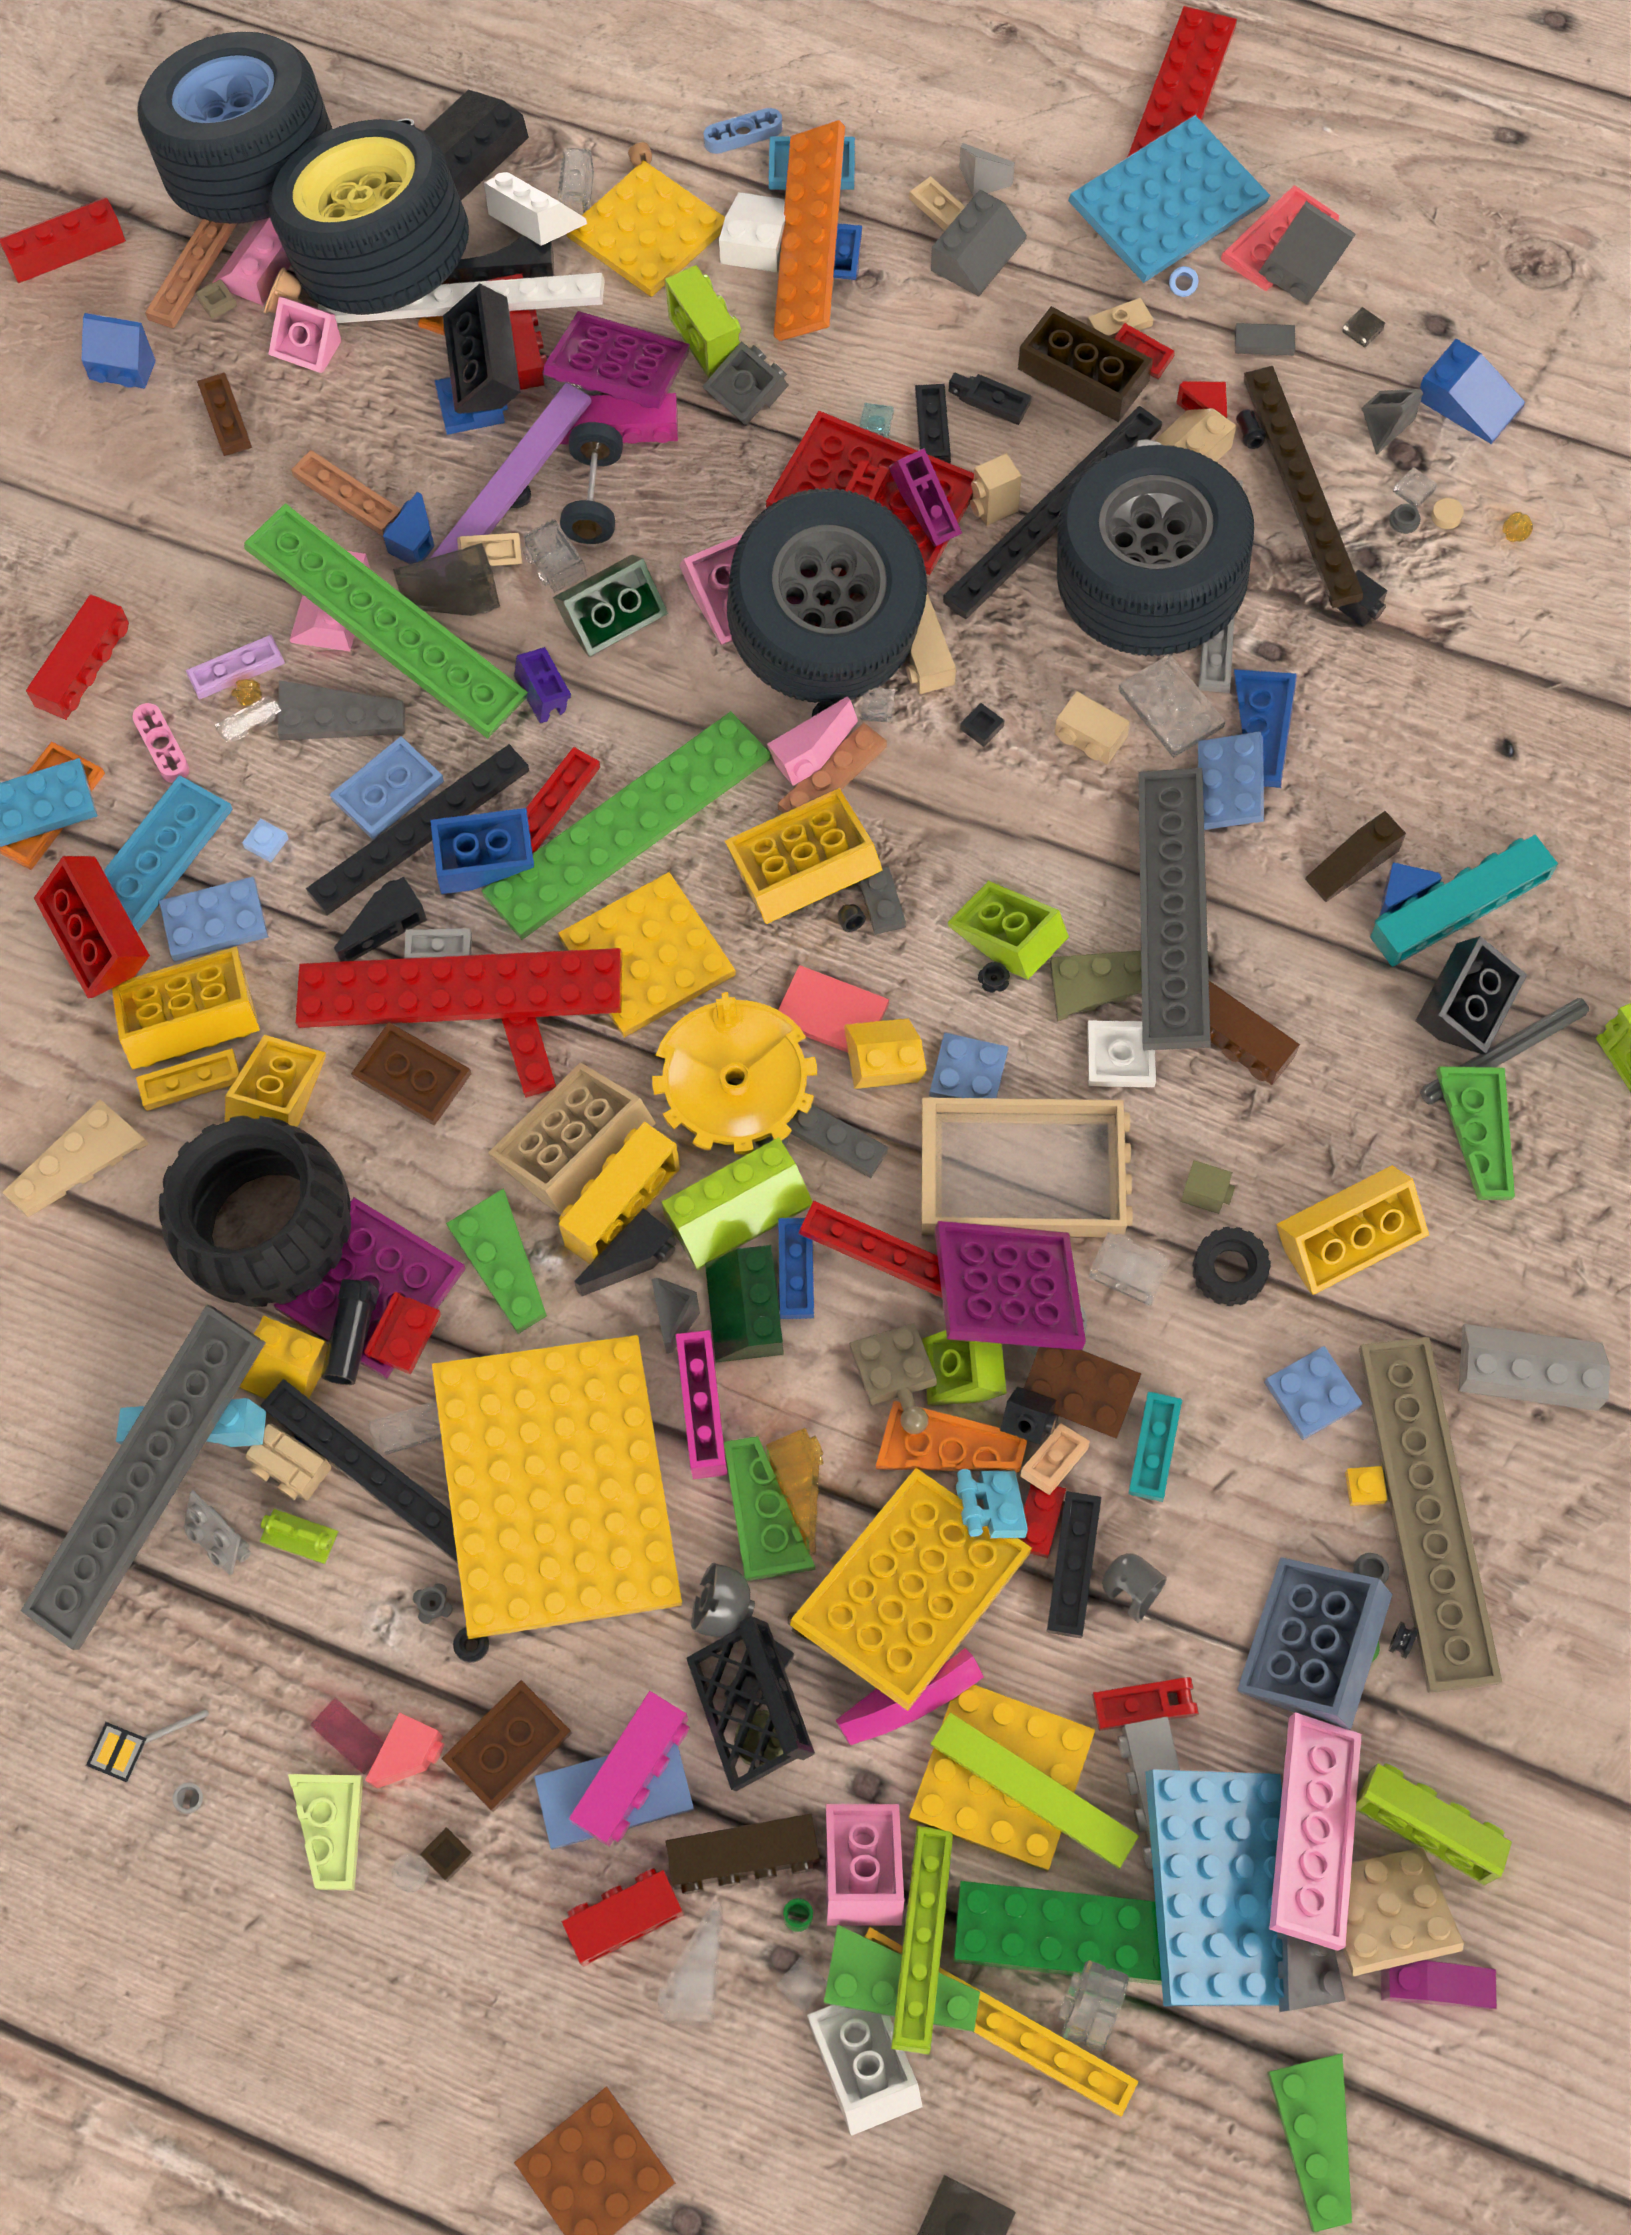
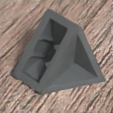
M1421 388L1379 391L1361 408L1376 455L1415 420L1423 396Z
M660 1278L652 1279L664 1346L666 1354L672 1353L677 1347L676 1334L687 1333L700 1314L697 1292Z

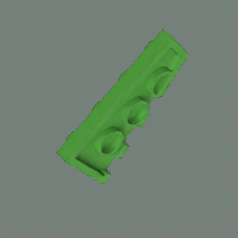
M1438 1067L1435 1071L1477 1199L1512 1200L1515 1197L1505 1068Z
M504 1188L446 1223L448 1229L517 1334L547 1317Z
M759 1437L725 1441V1455L746 1580L752 1581L816 1570Z
M837 1924L824 2003L895 2017L902 1955ZM939 1973L933 2025L974 2032L980 1992Z
M1343 2053L1267 2072L1312 2232L1352 2223Z

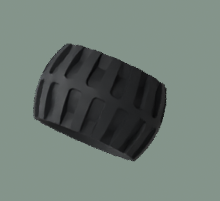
M236 1116L230 1118L228 1122L219 1125L212 1124L201 1130L202 1134L190 1143L187 1141L179 1149L178 1157L173 1165L168 1166L163 1177L164 1190L159 1195V1219L162 1225V1233L166 1246L176 1264L192 1282L207 1293L224 1301L239 1303L249 1307H267L268 1303L275 1302L285 1304L296 1300V1296L309 1289L311 1291L323 1282L322 1278L330 1269H335L342 1257L343 1244L348 1242L351 1230L349 1190L334 1158L313 1136L298 1127L289 1125L276 1118L259 1116V1119H253L248 1116ZM267 1175L291 1176L300 1180V1199L294 1214L277 1235L255 1247L230 1250L214 1246L212 1235L216 1215L227 1198L241 1186Z

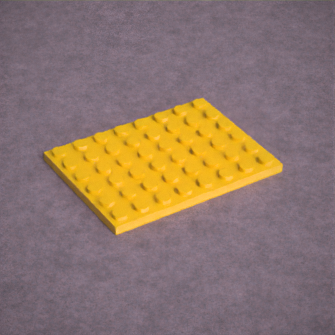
M638 1335L432 1364L468 1639L682 1605Z

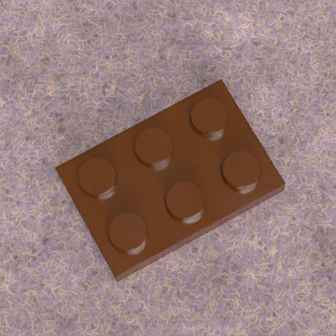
M388 1022L351 1073L356 1081L434 1126L472 1074L470 1068Z
M1039 1347L1024 1389L1056 1399L1054 1413L1058 1414V1416L1117 1439L1142 1373L1083 1350Z
M520 1680L441 1759L494 1812L572 1732Z

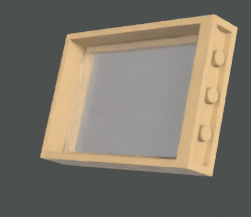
M922 1098L921 1235H935L937 1222L946 1221L1068 1232L1070 1237L1124 1238L1127 1226H1132L1133 1222L1132 1206H1126V1194L1131 1195L1132 1176L1131 1174H1126L1125 1163H1130L1131 1144L1125 1143V1132L1130 1131V1112H1124V1100Z

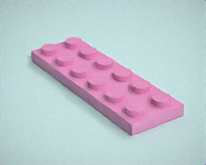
M1295 1712L1289 1717L1269 1929L1339 1951L1346 1946L1362 1734Z

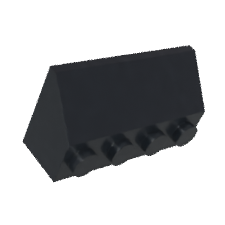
M479 283L443 315L454 409L459 414L502 409L521 393L508 299L506 296Z

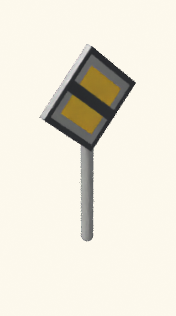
M202 1710L144 1737L105 1722L86 1766L128 1783L146 1743L207 1717L209 1711Z

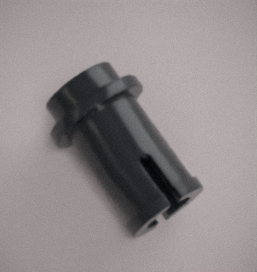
M1246 409L1241 411L1236 416V421L1243 434L1242 442L1250 449H1257L1264 444L1266 433L1264 429L1259 427L1253 410Z

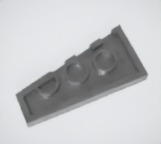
M279 680L278 736L280 741L405 734V706L401 700Z
M1277 1932V1938L1283 1941V1961L1278 1962V1978L1283 1979L1284 1997L1279 1998V2012L1346 2001L1335 1950Z

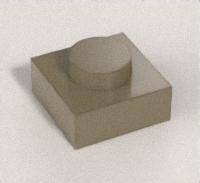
M221 279L195 292L198 301L211 319L237 306L235 298Z

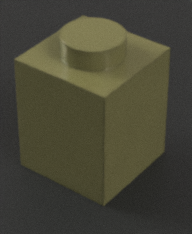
M1193 1160L1180 1202L1219 1214L1223 1203L1230 1205L1235 1185L1229 1184L1233 1172Z

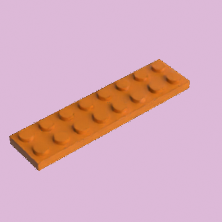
M840 120L790 136L784 206L785 226L781 241L773 334L779 341L830 326L845 126Z

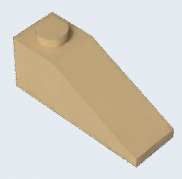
M928 592L924 612L911 648L910 665L906 666L909 681L911 684L916 683L919 694L955 685L956 675L955 664Z

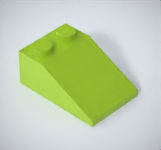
M988 881L947 922L952 930L991 960L1003 964L1009 972L1027 980L1069 938L1058 909L991 881Z

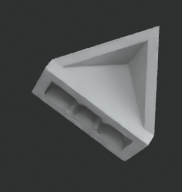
M962 143L960 147L959 168L973 197L979 190L990 193L1011 187L1014 180L1015 162Z

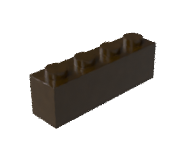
M812 1813L665 1840L672 1886L674 1890L681 1889L682 1894L701 1892L704 1890L703 1884L718 1882V1887L720 1888L740 1884L741 1877L752 1875L755 1876V1881L772 1879L777 1877L776 1871L791 1868L792 1874L805 1873L814 1870L813 1864L820 1863Z

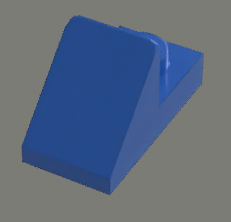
M838 223L833 278L857 279L859 274L862 225Z

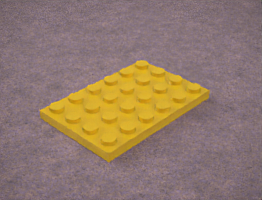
M917 1468L904 1481L792 1617L790 1622L791 1627L907 1711H909L1029 1556L1032 1547L1019 1538H990L988 1526H982L983 1533L981 1535L970 1536L968 1527L962 1521L961 1511L964 1509L962 1499Z

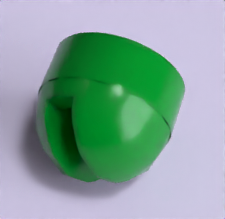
M801 1898L790 1900L785 1905L783 1911L785 1925L794 1932L806 1930L813 1920V1908L810 1903ZM789 1914H790V1915L795 1916V1917H798V1918L807 1919V1921H806V1922H802V1921L790 1919V1918H788V1917H789Z

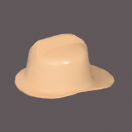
M284 267L281 268L274 281L265 306V314L268 312L276 313L279 296L303 303L299 297L301 292L300 282L296 277L287 272Z

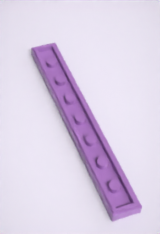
M567 382L564 384L423 566L427 574L448 587L452 584L463 569L460 568L457 537L489 535L590 405L592 401L589 395Z

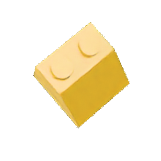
M909 1018L844 1025L854 1089L918 1083L927 1071L921 1038Z
M263 1316L254 1335L266 1343L239 1388L266 1399L284 1379L307 1398H310L321 1377L328 1348L326 1342Z

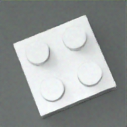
M1088 1020V1086L1155 1087V1050L1143 1051L1142 1021Z

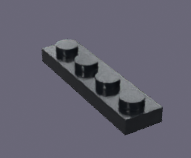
M1066 1491L1046 1633L1080 1639L1083 1637L1102 1498L1100 1496Z

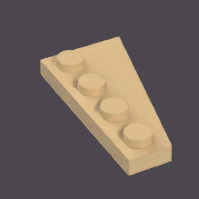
M100 1099L2 1193L29 1218L65 1196L66 1191L80 1182L83 1185L94 1178L93 1174L108 1165L114 1166L124 1160L123 1156L136 1148L138 1150L148 1145V1142Z

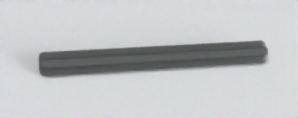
M1577 998L1488 1050L1487 1054H1479L1458 1067H1497L1586 1016L1587 1012H1589V1006L1585 1003L1584 999ZM1438 1079L1425 1085L1420 1091L1421 1097L1427 1104H1433L1444 1097Z

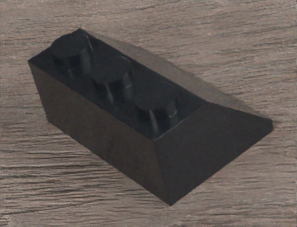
M1481 936L1458 942L1415 1022L1439 1041L1482 1055L1487 1054L1527 974Z

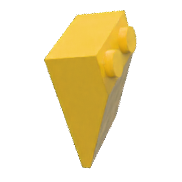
M264 1035L225 1095V1122L230 1121V1118L236 1116H248L253 1119L265 1116L276 1118L289 1125L298 1127L325 1061L326 1052Z

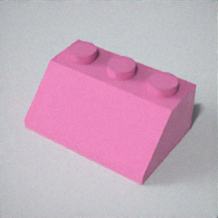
M270 217L254 222L212 282L214 283L221 279L232 294L262 306L268 299L281 268L284 267L287 271L291 266Z
M347 551L370 569L365 553ZM302 595L290 642L351 651L355 635Z

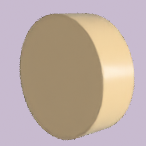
M1442 498L1435 503L1431 518L1436 526L1442 529H1453L1460 524L1464 509L1459 501L1453 498Z

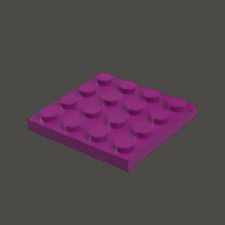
M577 311L547 359L543 375L553 377V379L559 382H570L580 385L586 390L604 392L616 399L634 401L646 408L654 407L659 409L688 356L690 344Z
M353 1197L350 1210V1235L348 1242L343 1244L342 1257L336 1268H331L322 1278L323 1282L311 1291L309 1289L296 1296L294 1301L285 1304L275 1303L273 1306L283 1315L329 1343L339 1304L338 1294L342 1279L370 1281L379 1290V1296L375 1311H372L360 1363L387 1379L394 1368L381 1363L377 1359L367 1357L364 1354V1350L394 1292L437 1309L466 1268L458 1260Z
M946 1221L937 1222L935 1237L947 1339L1075 1350L1083 1349L1086 1338L1068 1232Z

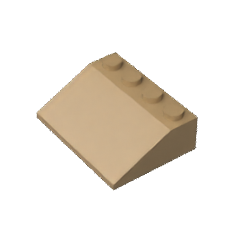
M580 1062L488 1154L540 1201L561 1214L568 1205L572 1204L574 1206L579 1200L585 1184L590 1179L595 1180L600 1175L606 1159L611 1154H617L624 1146V1139L633 1128L638 1129L644 1121L653 1127L656 1122L638 1096Z

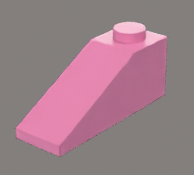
M848 696L767 744L775 765L792 786L819 771L857 724L858 720L851 700Z

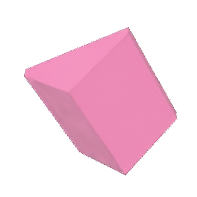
M279 296L268 355L319 373L324 372L341 343L335 315Z

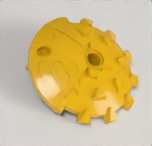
M728 992L721 993L722 999H716L714 1003L695 1009L681 1018L667 1032L656 1053V1056L665 1058L663 1076H652L654 1095L665 1093L670 1110L663 1113L667 1124L672 1129H676L682 1124L690 1132L696 1135L693 1140L695 1146L709 1151L712 1148L713 1142L734 1145V1153L748 1154L754 1151L753 1142L763 1140L771 1135L774 1139L778 1137L781 1141L785 1139L792 1131L787 1123L798 1110L806 1114L809 1112L814 1095L805 1093L807 1076H817V1064L815 1057L804 1058L798 1042L804 1040L806 1036L801 1028L787 1015L765 1004L748 1000H736L735 997L729 998ZM733 1078L743 1080L739 1085L728 1084V1081Z

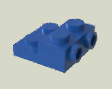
M451 378L434 380L447 435L505 423L503 411L508 410L507 405L502 409L462 414L455 412Z

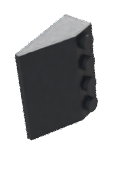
M469 89L424 130L440 147L461 200L529 138L523 114L502 99Z

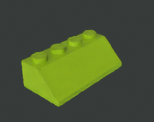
M778 1137L663 1200L661 1203L664 1217L696 1270H699L706 1263L735 1250L778 1226V1218H792L810 1208L813 1201L796 1163Z
M1385 1763L1383 1766L1376 1764L1370 1770L1357 1796L1356 1810L1416 1846L1424 1847L1426 1852L1484 1886L1502 1876L1512 1841L1503 1837L1505 1832L1489 1822L1479 1823L1470 1817L1471 1812L1465 1807L1451 1802L1450 1805L1437 1798L1438 1793L1422 1783L1412 1784L1403 1778L1404 1773L1390 1764Z

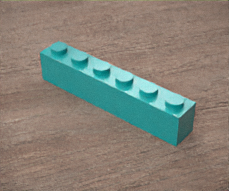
M1536 834L1526 840L1519 838L1499 855L1496 852L1488 855L1479 866L1473 869L1467 867L1461 870L1454 877V880L1446 884L1440 882L1433 886L1427 895L1419 899L1418 897H1413L1406 901L1400 910L1394 913L1388 911L1379 916L1374 922L1375 926L1370 938L1389 964L1394 967L1551 879L1558 862Z

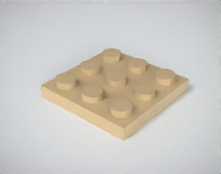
M1424 1847L1352 1863L1346 1946L1343 1948L1352 1976L1463 1951L1464 1942Z

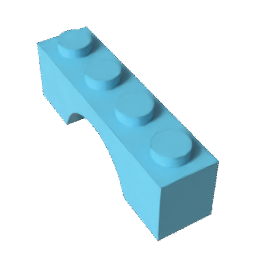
M248 1398L231 1399L206 1442L218 1443L229 1447L263 1445L266 1411ZM145 1406L120 1408L116 1442L122 1445Z

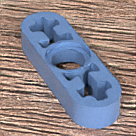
M765 108L711 124L705 128L703 133L704 146L710 153L720 154L770 139V136H778L783 128L782 114L777 109ZM741 127H746L751 130L747 134H739L736 132V130Z

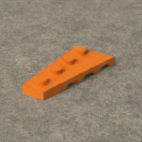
M893 1400L876 1462V1469L914 1470L917 1468L919 1470L938 1471L968 1469L970 1471L1020 1472L1028 1440L1002 1432L1000 1428L925 1408L922 1409L928 1415L926 1429L919 1434H910L901 1426L900 1418L903 1413L901 1403Z

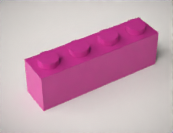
M667 393L659 409L654 407L646 408L637 402L627 399H616L611 395L590 396L592 402L560 444H569V436L572 429L586 422H599L612 426L621 434L623 443H665L668 441H678L676 393Z
M705 1330L676 1334L690 1468L693 1480L728 1475L711 1331Z
M649 1690L569 1817L572 1824L610 1847L614 1840L620 1842L630 1826V1822L627 1821L630 1813L634 1808L639 1810L648 1798L650 1790L647 1789V1786L655 1775L659 1778L665 1771L670 1761V1758L666 1755L673 1744L679 1746L690 1729L686 1725L689 1720L687 1713Z

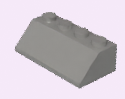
M1464 1324L1462 1327L1458 1387L1460 1392L1598 1411L1609 1399L1610 1364L1603 1343Z

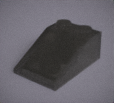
M482 543L393 569L399 592L423 611L473 616L479 613L485 614L500 607L493 572Z

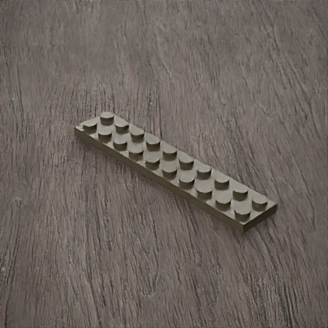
M1430 1337L1362 1344L1359 1347V1353L1414 1627L1418 1629L1416 1637L1427 1692L1433 1693L1499 1685L1502 1683Z

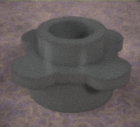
M437 1583L434 1587H427L414 1593L413 1602L417 1604L420 1611L418 1619L421 1623L429 1624L437 1617L447 1618L451 1615L453 1607L447 1601V1588L445 1585ZM431 1601H436V1605L434 1607H431L429 1605Z

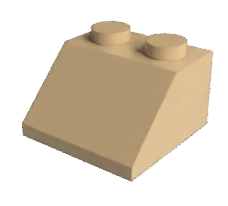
M1215 409L1187 410L1154 441L1165 446L1171 445L1190 449V451L1193 450L1217 462L1232 448L1236 425Z

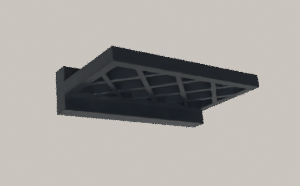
M753 1616L739 1622L741 1628L686 1658L730 1789L733 1791L744 1788L795 1759L805 1760L815 1754L769 1624ZM743 1639L746 1651L741 1663L729 1659L733 1645ZM713 1656L719 1660L712 1678L709 1679L704 1677L700 1662ZM727 1662L739 1666L732 1687L719 1683ZM747 1670L754 1672L758 1680L753 1695L740 1691ZM717 1687L730 1691L723 1712L716 1710L713 1704ZM738 1695L751 1699L743 1720L731 1716ZM759 1703L766 1705L769 1711L765 1728L751 1724ZM729 1719L742 1724L734 1745L727 1743L724 1736ZM750 1728L762 1732L755 1754L742 1749ZM772 1736L779 1739L783 1754L769 1760L763 1756ZM740 1753L753 1757L748 1773L738 1777L735 1766Z

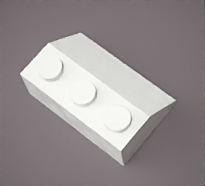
M508 172L499 173L495 178L484 182L488 215L541 246L587 224L586 218Z

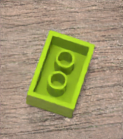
M694 265L665 279L668 316L684 342L690 344V351L707 377L710 378L740 344L739 333H741V327L735 316L731 317L728 313L723 297L721 295L717 296L714 292L709 276L707 274L703 275L698 266Z

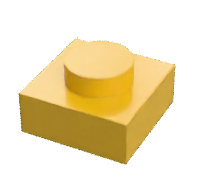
M1382 1466L1347 1468L1345 1476L1350 1506L1385 1504L1387 1502Z

